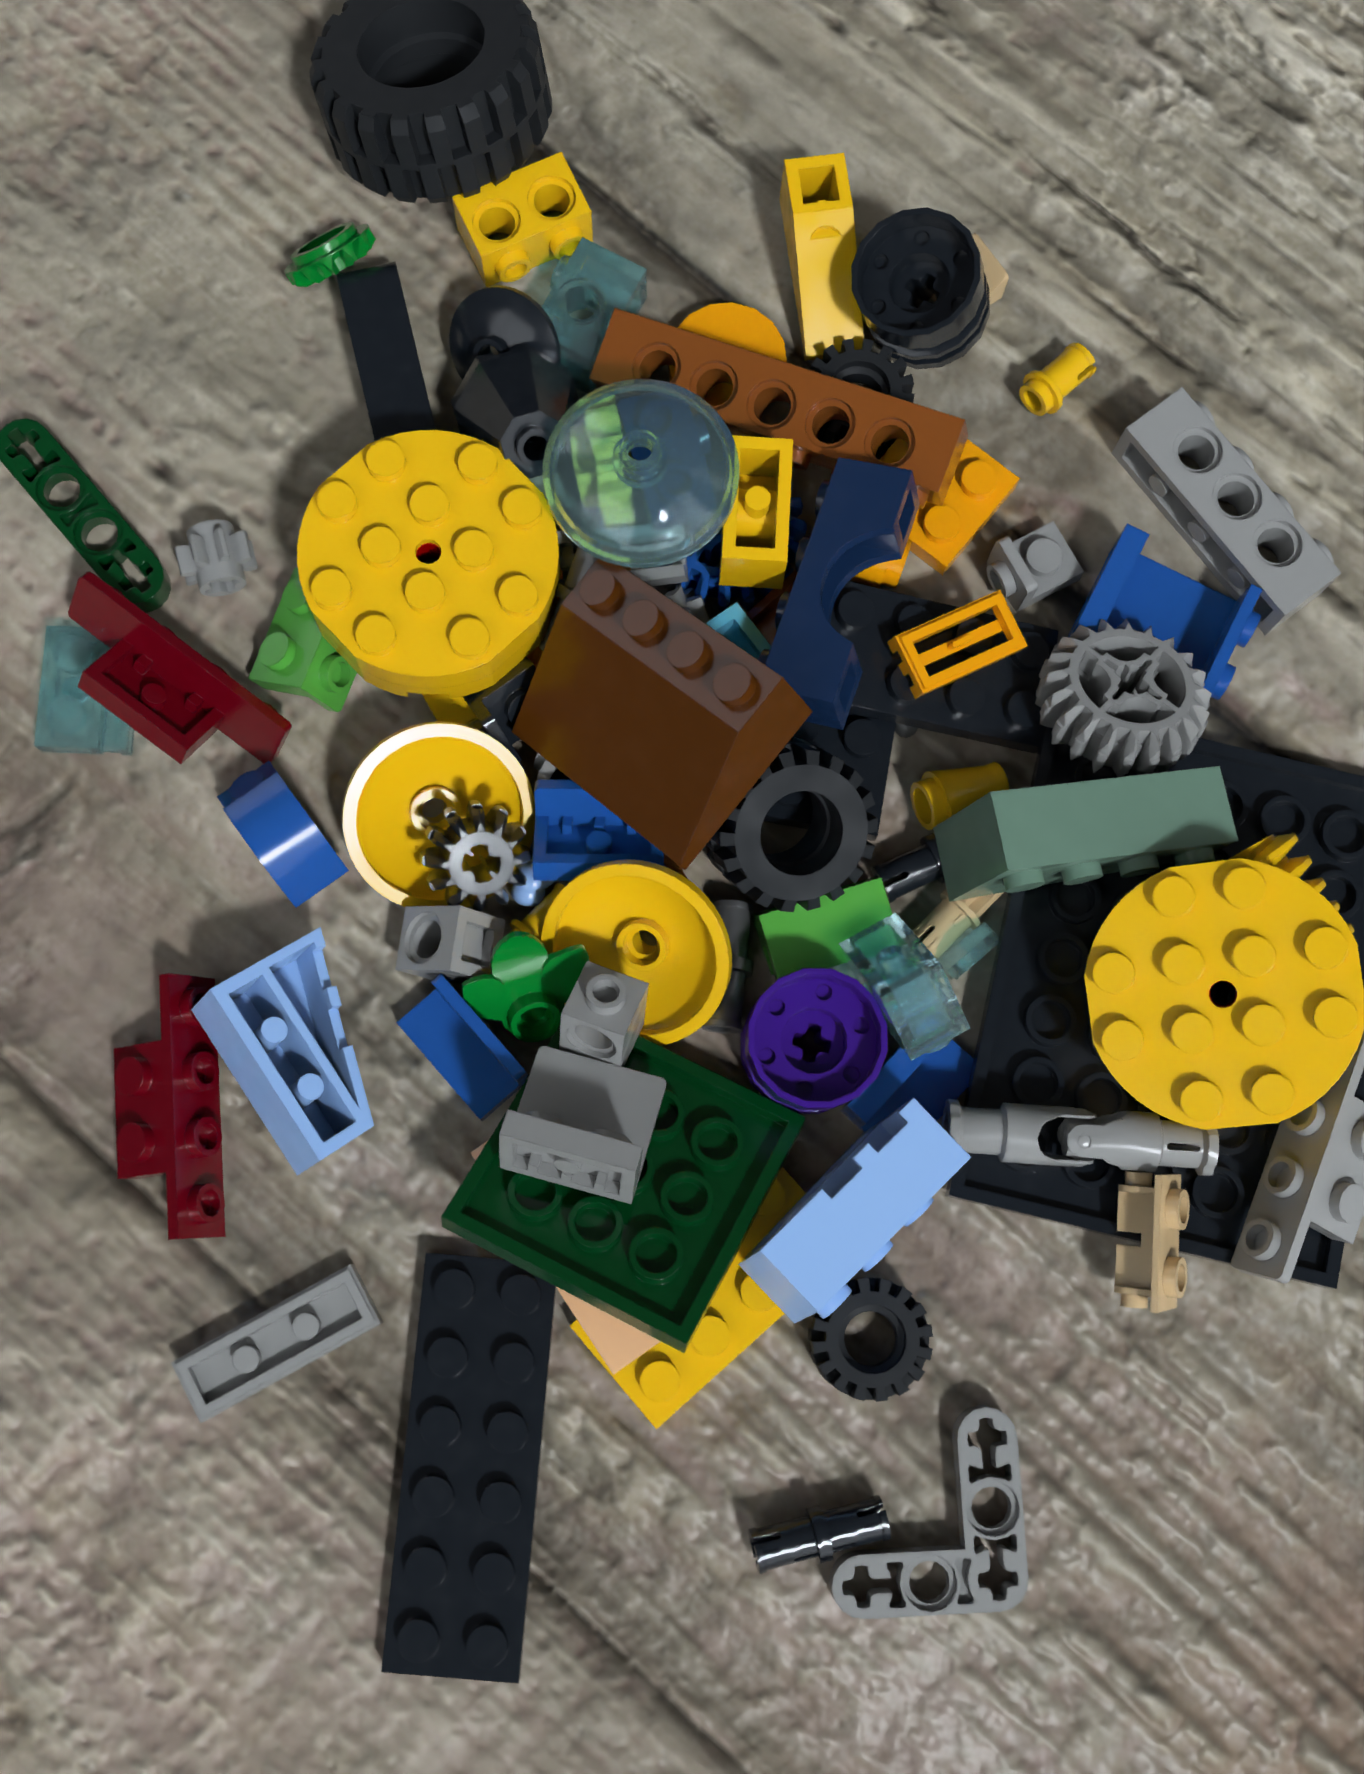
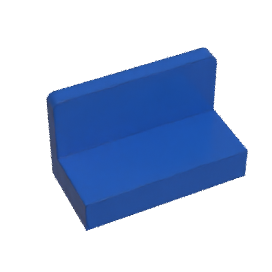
M440 973L431 981L436 989L396 1023L475 1115L483 1121L516 1093L529 1075Z
M934 1010L883 1063L877 1079L858 1098L849 1101L840 1111L860 1130L865 1132L909 1100L915 1098L938 1121L943 1115L946 1100L957 1099L968 1087L973 1058L948 1036L954 1027Z

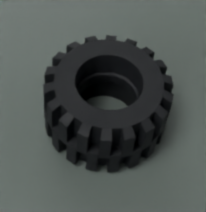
M794 737L793 741H789L706 844L711 849L706 855L711 863L723 873L722 875L742 893L748 895L754 902L766 908L771 903L779 911L794 912L796 902L807 911L820 908L821 896L826 895L834 901L845 894L840 885L847 878L856 883L864 873L856 867L861 857L868 859L872 857L875 845L867 841L868 833L878 832V818L866 811L875 805L872 793L860 786L864 779L855 769L844 764L845 761L806 740ZM808 791L812 801L813 814L811 824L804 837L795 846L786 851L774 854L764 853L760 835L762 823L769 809L788 794Z

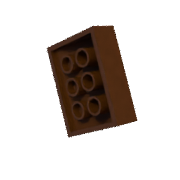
M602 553L562 602L512 733L686 870L813 711L781 675Z

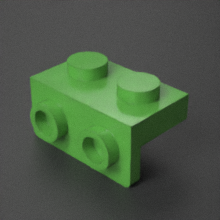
M294 568L289 582L283 591L281 601L266 637L260 646L258 656L248 679L263 689L309 697L329 711L340 712L357 672L322 636L303 594L298 568Z

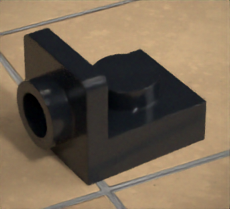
M525 657L493 686L463 697L476 715V718L467 725L477 728L497 739L513 754L518 762L522 759L512 745L519 741L520 738L513 734L512 730L536 670L528 657Z

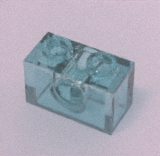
M582 237L572 256L564 255L557 263L550 282L552 290L543 305L540 306L551 319L557 332L561 350L560 364L569 368L573 374L576 388L591 395L596 385L589 377L614 308L638 315L647 299V269ZM576 310H588L594 313L586 319H575L569 316Z
M896 912L839 943L855 978L875 997L886 1020L888 1031L911 1061L925 1053L941 1050L950 1043L952 1038L971 1029L941 963Z

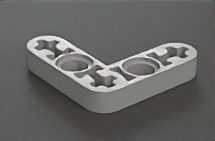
M977 1405L963 1411L953 1425L952 1443L960 1544L863 1549L843 1554L835 1561L829 1576L832 1597L843 1612L859 1619L989 1613L1013 1609L1022 1601L1028 1589L1029 1576L1018 1437L1014 1424L1006 1414L990 1406ZM987 1418L989 1427L1001 1432V1441L990 1444V1465L995 1468L1005 1465V1477L984 1473L969 1478V1466L983 1469L980 1447L968 1443L967 1440L968 1432L979 1430V1419ZM987 1487L999 1488L1006 1496L1008 1503L1004 1519L992 1526L979 1524L974 1518L971 1509L972 1500L976 1493ZM975 1536L990 1540L1011 1537V1546L1007 1547L997 1544V1557L1000 1566L1012 1572L1011 1580L1001 1582L1000 1594L993 1595L991 1589L985 1583L978 1582L979 1573H986L990 1569L989 1549L985 1545H979L974 1548ZM925 1561L937 1562L943 1567L946 1574V1586L943 1592L938 1597L930 1600L919 1599L913 1595L909 1585L910 1574L914 1567ZM898 1562L895 1580L902 1598L900 1602H890L892 1592L888 1587L868 1589L867 1601L861 1603L856 1601L855 1596L850 1590L842 1589L843 1581L854 1578V1567L862 1565L865 1567L870 1578L885 1579L891 1578L887 1564Z

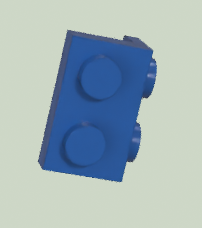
M540 779L535 782L533 880L571 881L574 877L595 865L615 860H643L664 866L663 852L574 781Z

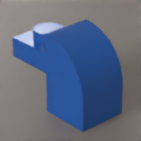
M270 761L256 770L242 774L232 783L229 789L217 796L224 807V812L295 908L349 871Z

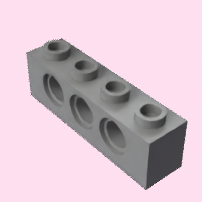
M1183 387L1125 428L1111 454L1236 601L1251 584L1263 589L1253 611L1261 614L1258 628L1265 636L1319 596L1341 574V571L1334 564L1329 549L1318 539L1311 538L1294 518L1293 510L1288 501L1282 495L1269 489L1254 471V466L1249 456L1241 448L1233 446L1215 426L1214 418L1209 409L1201 402L1194 401ZM1179 456L1192 458L1197 462L1200 469L1196 470L1185 466ZM1218 501H1226L1232 504L1238 511L1239 516H1232L1224 512L1219 506ZM1258 546L1270 549L1276 555L1278 563L1269 562L1264 559L1259 553Z

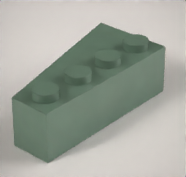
M1220 766L992 791L933 828L949 902L1002 892H1021L1063 882L1064 885L1081 884L1099 879L1104 874L1120 872L1122 878L1135 877L1160 869L1159 865L1173 862H1175V866L1214 862L1215 851L1238 841Z

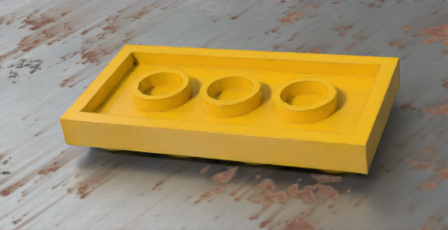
M783 1167L685 1354L663 1342H659L613 1375L578 1320H575L570 1325L571 1329L656 1430L785 1314L738 1265L805 1194Z

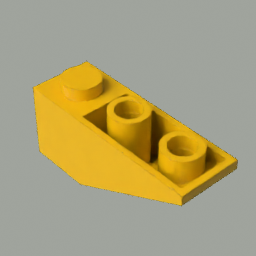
M844 153L784 159L779 200L805 361L815 360L816 357L822 359L824 350L832 344L837 352H840L842 341L847 339H853L854 349L861 350L864 339L862 312L852 292L851 266L857 253L855 222Z

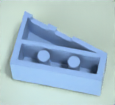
M321 927L212 987L191 1009L297 1176L374 1126L353 1045L348 1046L338 1011V1008L342 1006L337 986L331 985L322 950L326 945Z
M912 1098L862 1133L738 1265L794 1324L815 1313H818L824 1319L833 1313L852 1292V1289L846 1283L860 1269L864 1272L869 1271L890 1251L894 1245L890 1239L903 1226L907 1227L928 1209L934 1201L932 1197L971 1156L915 1098Z

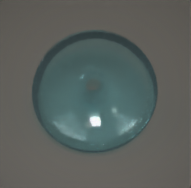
M653 379L623 380L602 386L588 393L572 405L561 417L545 449L543 484L547 503L554 519L565 535L583 551L602 561L624 567H658L677 562L694 554L710 542L721 530L733 509L737 497L739 458L734 439L726 423L718 412L701 397L688 389L665 381ZM636 447H645L652 452L644 460H635L628 455Z

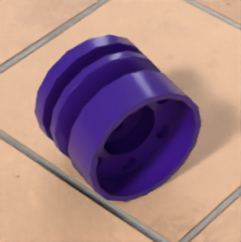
M803 968L779 978L753 1005L740 1033V1061L750 1085L761 1096L798 1114H821L858 1098L877 1079L888 1053L887 1023L877 999L857 979L834 969ZM807 1030L814 1032V1043L824 1046V1052L817 1053L809 1062L802 1060V1049L793 1046V1040L801 1038Z

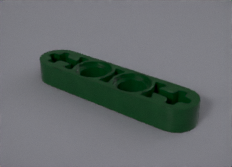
M27 418L16 419L6 424L0 430V461L101 580L119 590L129 601L145 613L160 608L168 600L171 592V579L157 557L44 426L37 421ZM26 441L35 447V450L48 465L39 473L18 450V447ZM69 480L80 484L79 497L73 504L67 507H56L50 504L49 495L56 484ZM109 524L118 529L117 540L111 548L98 552L87 548L86 539L94 527ZM128 558L138 572L147 577L148 582L151 584L149 589L141 593L139 589L133 587L132 582L118 565L124 563Z

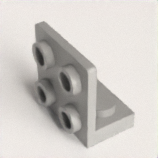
M547 1046L540 1047L518 1110L516 1112L507 1109L499 1133L500 1168L632 1204L666 1090V1080L662 1077Z

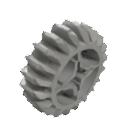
M1101 619L1097 633L1088 627L1079 625L1070 637H1062L1060 642L1054 646L1050 658L1044 661L1039 673L1041 679L1036 690L1037 698L1035 704L1041 707L1040 725L1053 728L1051 732L1052 744H1068L1071 746L1070 761L1083 756L1092 761L1093 773L1103 766L1113 768L1117 777H1123L1129 773L1130 769L1137 775L1150 774L1155 769L1167 772L1172 766L1176 765L1178 760H1184L1185 756L1193 751L1199 740L1198 738L1201 737L1208 724L1207 718L1210 713L1207 710L1210 706L1209 700L1212 693L1203 688L1205 686L1206 672L1192 668L1193 653H1177L1174 650V637L1162 641L1153 636L1152 626H1149L1143 632L1135 631L1126 619L1114 629L1108 622Z

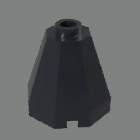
M524 343L509 347L510 351L497 355L491 352L475 357L453 396L451 404L460 434L477 438L498 448L504 459H510L530 479L555 472L559 468L576 440L575 431L582 429L585 422L574 377L569 368Z

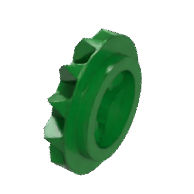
M352 221L343 223L313 238L293 252L290 256L292 263L286 267L284 272L291 284L297 287H308L314 283H320L332 275H337L346 267L354 265L356 260L366 256L376 238L368 224L355 226Z

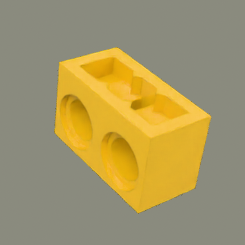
M562 151L511 172L509 178L496 186L492 182L481 186L480 193L466 198H464L463 193L452 196L457 229L486 287L501 281L513 282L519 280L532 268L553 259H569L580 253L585 246L593 243L592 211ZM553 210L563 212L562 215L557 217L542 215ZM495 233L509 234L507 238L502 240L488 238Z

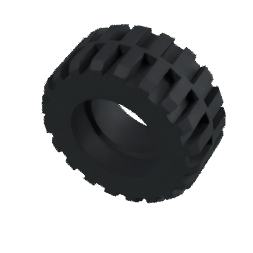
M348 0L343 4L342 13L339 16L332 14L324 25L321 33L322 36L317 38L311 56L310 82L336 159L341 161L343 169L354 180L361 184L364 183L366 188L384 197L391 192L394 198L403 202L415 203L417 198H427L430 203L448 202V196L463 193L464 198L480 193L481 186L490 182L496 186L509 178L513 166L516 165L521 168L531 158L535 151L534 145L539 146L549 126L548 119L552 113V96L537 24L532 19L530 9L522 0Z

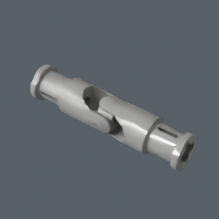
M947 1099L943 1110L942 1127L967 1153L997 1155L999 1161L1005 1163L1082 1167L1093 1164L1094 1160L1091 1158L1103 1159L1108 1164L1126 1171L1156 1172L1158 1166L1195 1168L1198 1175L1212 1176L1218 1162L1219 1134L1217 1129L1204 1130L1186 1126L1172 1120H1160L1158 1114L1153 1112L1120 1111L1097 1117V1114L1083 1108L1002 1103L999 1109L960 1106L958 1099ZM1057 1117H1065L1057 1131V1138L1061 1144L1063 1155L1046 1154L1040 1151L1038 1136L1041 1127L1047 1121Z

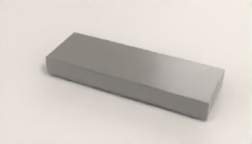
M349 1264L171 1362L199 1422L203 1423L384 1322L355 1265Z

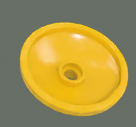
M445 721L425 722L403 728L375 745L360 761L348 782L342 805V831L347 850L363 879L379 894L403 907L448 905L444 898L446 888L433 891L426 881V877L434 868L423 866L420 861L421 851L437 846L426 836L425 831L427 827L432 825L446 830L450 826L444 818L443 811L436 817L423 815V806L430 799L438 798L443 800V810L446 807H452L461 819L466 818L467 805L470 800H479L485 815L491 808L501 805L508 812L507 823L519 821L525 828L527 833L518 844L528 846L530 849L535 830V800L530 781L513 754L497 739L477 728ZM477 845L470 849L474 855L471 857L465 854L464 858L468 865L472 867L482 863L479 855L487 858L489 854L483 845ZM493 894L486 895V899L491 897ZM468 896L459 905L470 907Z
M631 859L615 860L595 865L574 877L560 891L549 907L544 920L541 942L544 943L548 954L566 947L582 944L588 952L590 962L649 983L644 1025L639 1036L661 1046L677 1042L700 1029L715 1013L728 989L732 971V950L723 919L716 907L699 887L678 872L665 866ZM640 931L652 933L657 940V945L646 944L640 937Z

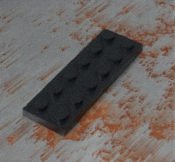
M426 1253L381 1669V1672L517 1684L520 1681L556 1286L505 1259Z

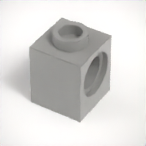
M461 905L406 906L395 970L430 980L435 979L441 973L449 983H463L475 976L491 974L490 958L493 948L503 938L505 920Z
M587 961L561 1012L559 1050L624 1067L644 1025L649 983Z

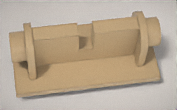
M1125 1171V1184H1118L1117 1231L1141 1233V1246L1116 1244L1114 1292L1121 1293L1120 1306L1148 1308V1297H1151L1150 1312L1159 1313L1177 1308V1298L1184 1296L1187 1285V1264L1183 1257H1179V1231L1184 1230L1187 1226L1190 1203L1187 1190L1181 1189V1174L1155 1175V1186H1152V1173Z

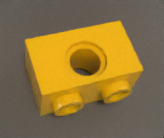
M729 435L719 573V585L782 589L788 559L793 439Z

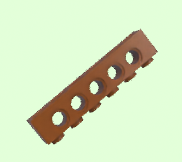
M614 308L589 377L601 393L616 391L619 411L625 406L680 392L688 420L697 418L700 427L717 432L715 439L728 446L729 435L793 439L792 468L798 470H807L809 463L832 470L830 475L832 477L838 457L912 470L920 502L918 509H923L926 501L939 506L943 505L968 438L965 419ZM664 365L676 366L675 375L668 384L662 387L650 386L651 376L656 369ZM719 383L733 385L732 394L726 402L717 406L705 404L706 395L713 386ZM784 401L791 404L790 412L782 422L774 425L761 422L764 410L771 403ZM843 420L850 424L847 435L841 441L826 444L818 440L819 432L827 422ZM899 438L909 444L907 453L897 462L884 463L876 458L879 446L888 439Z

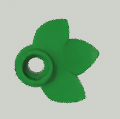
M521 931L508 933L493 948L490 958L491 974H482L462 983L463 998L479 1018L502 1021L504 1027L519 1040L524 1042L543 1041L555 1034L560 1026L564 1003L567 1002L586 962H590L588 952L584 945L577 944L548 954L544 943L533 934Z

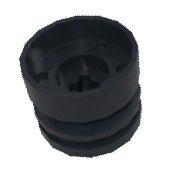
M928 207L901 210L878 222L860 242L851 266L852 292L877 347L881 350L884 344L893 349L891 360L895 362L902 357L907 366L914 369L943 367L965 356L982 337L990 316V289L984 273L980 251L970 230L951 214ZM935 294L937 300L934 303L929 302L928 300ZM918 299L923 300V302L917 308L915 302Z

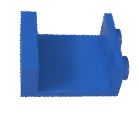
M1127 523L1113 544L1067 637H1070L1079 625L1088 627L1097 633L1101 619L1108 622L1114 629L1126 619L1135 631L1143 632L1149 626H1152L1154 637L1162 641L1174 637V650L1177 653H1193L1192 668L1206 672L1205 686L1203 688L1212 693V698L1219 700L1229 686L1236 671V667L1228 663L1235 646L1238 645L1242 648L1246 646L1261 619V614L1253 611L1263 589L1251 584L1237 601L1141 555L1140 553L1150 534Z

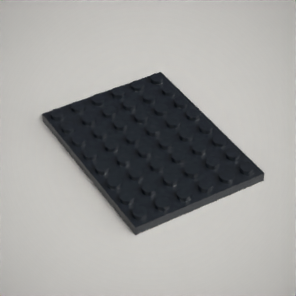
M1044 727L1041 747L1037 752L1030 787L1117 778L1113 768L1103 766L1093 773L1092 761L1083 756L1070 761L1071 746L1068 744H1052L1051 732L1053 728ZM1198 738L1199 740L1193 751L1186 755L1184 760H1178L1176 765L1172 766L1167 772L1220 766L1238 841L1215 851V861L1228 860L1272 834L1280 836L1295 833L1298 841L1286 856L1288 859L1310 856L1312 864L1302 874L1301 880L1323 878L1326 882V887L1320 894L1328 901L1337 900L1340 905L1339 914L1346 923H1351L1354 927L1352 934L1358 944L1364 987V776ZM1130 769L1129 773L1125 774L1123 777L1135 776L1137 774L1132 769ZM1155 769L1153 773H1161L1162 771ZM1175 862L1159 865V870L1135 877L1122 878L1120 872L1104 874L1099 879L1081 884L1064 885L1063 882L1042 885L1026 891L1008 893L963 1107L999 1109L1002 1103L1083 1108L1097 1114V1117L1120 1111L1153 1112L1123 1089L1101 1060L1093 1044L1084 974L1093 941L1112 909L1125 895L1149 877L1169 867H1176ZM1227 981L1217 982L1210 989L1211 997L1218 1003L1230 1002L1234 999L1236 993L1234 986ZM1364 1069L1354 1095L1363 1102ZM1158 1114L1160 1120H1169ZM1057 1117L1047 1121L1041 1127L1038 1136L1040 1151L1046 1154L1063 1155L1061 1144L1057 1138V1131L1065 1117ZM1280 1122L1217 1129L1219 1134V1155L1212 1176L1198 1175L1195 1168L1158 1166L1156 1172H1150L1152 1173V1186H1155V1175L1181 1174V1189H1185L1188 1192L1190 1203L1189 1219L1186 1228L1179 1231V1253L1231 1265L1232 1257ZM968 1153L971 1158L947 1183L946 1197L1141 1244V1233L1117 1231L1118 1184H1125L1126 1170H1121L1117 1166L1108 1164L1103 1159L1091 1158L1094 1160L1093 1164L1082 1167L1005 1163L1000 1162L997 1155ZM1309 1227L1290 1280L1327 1289H1337L1344 1242L1332 1240Z

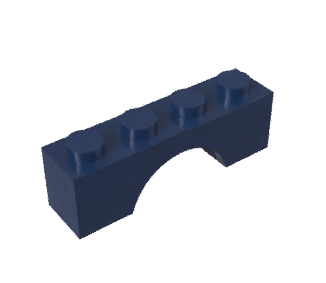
M838 457L831 480H824L819 487L815 503L817 519L811 536H803L799 543L795 560L797 575L791 592H784L777 605L775 615L776 635L771 649H764L758 658L760 662L781 675L813 711L805 722L841 730L844 729L863 671L854 644L831 626L832 609L840 591L858 573L873 565L902 558L920 505L912 470Z

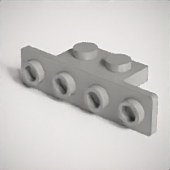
M1364 1031L1349 1066L1330 1090L1308 1108L1280 1122L1231 1260L1233 1268L1243 1273L1286 1284L1292 1277L1309 1227L1332 1240L1349 1244L1354 1243L1361 1219L1364 1216V1102L1354 1096L1364 1069Z

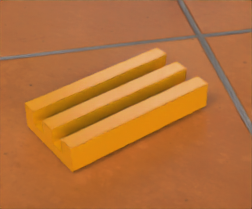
M997 590L898 634L887 642L892 653L898 651L903 661L898 666L903 676L909 674L914 684L910 687V690L915 699L1011 656L1028 646L1001 590ZM991 609L993 610L997 620L918 654L914 646L915 643ZM1004 632L1008 641L932 676L928 675L925 669L926 666Z

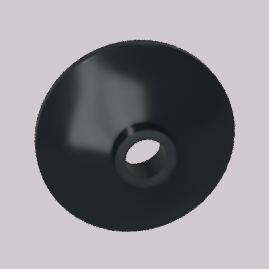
M507 286L482 288L466 297L453 315L449 332V346L453 363L462 380L475 357L491 353L490 345L501 354L510 351L509 347L526 343L561 363L560 343L551 319L534 299L522 291Z

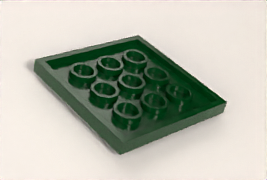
M560 1026L547 1047L559 1049ZM638 1036L624 1067L664 1078L666 1080V1090L632 1204L501 1169L499 1133L506 1115L505 1113L443 1212L441 1223L443 1228L685 1354L797 1140L806 1117ZM529 1076L509 1106V1110L517 1112Z

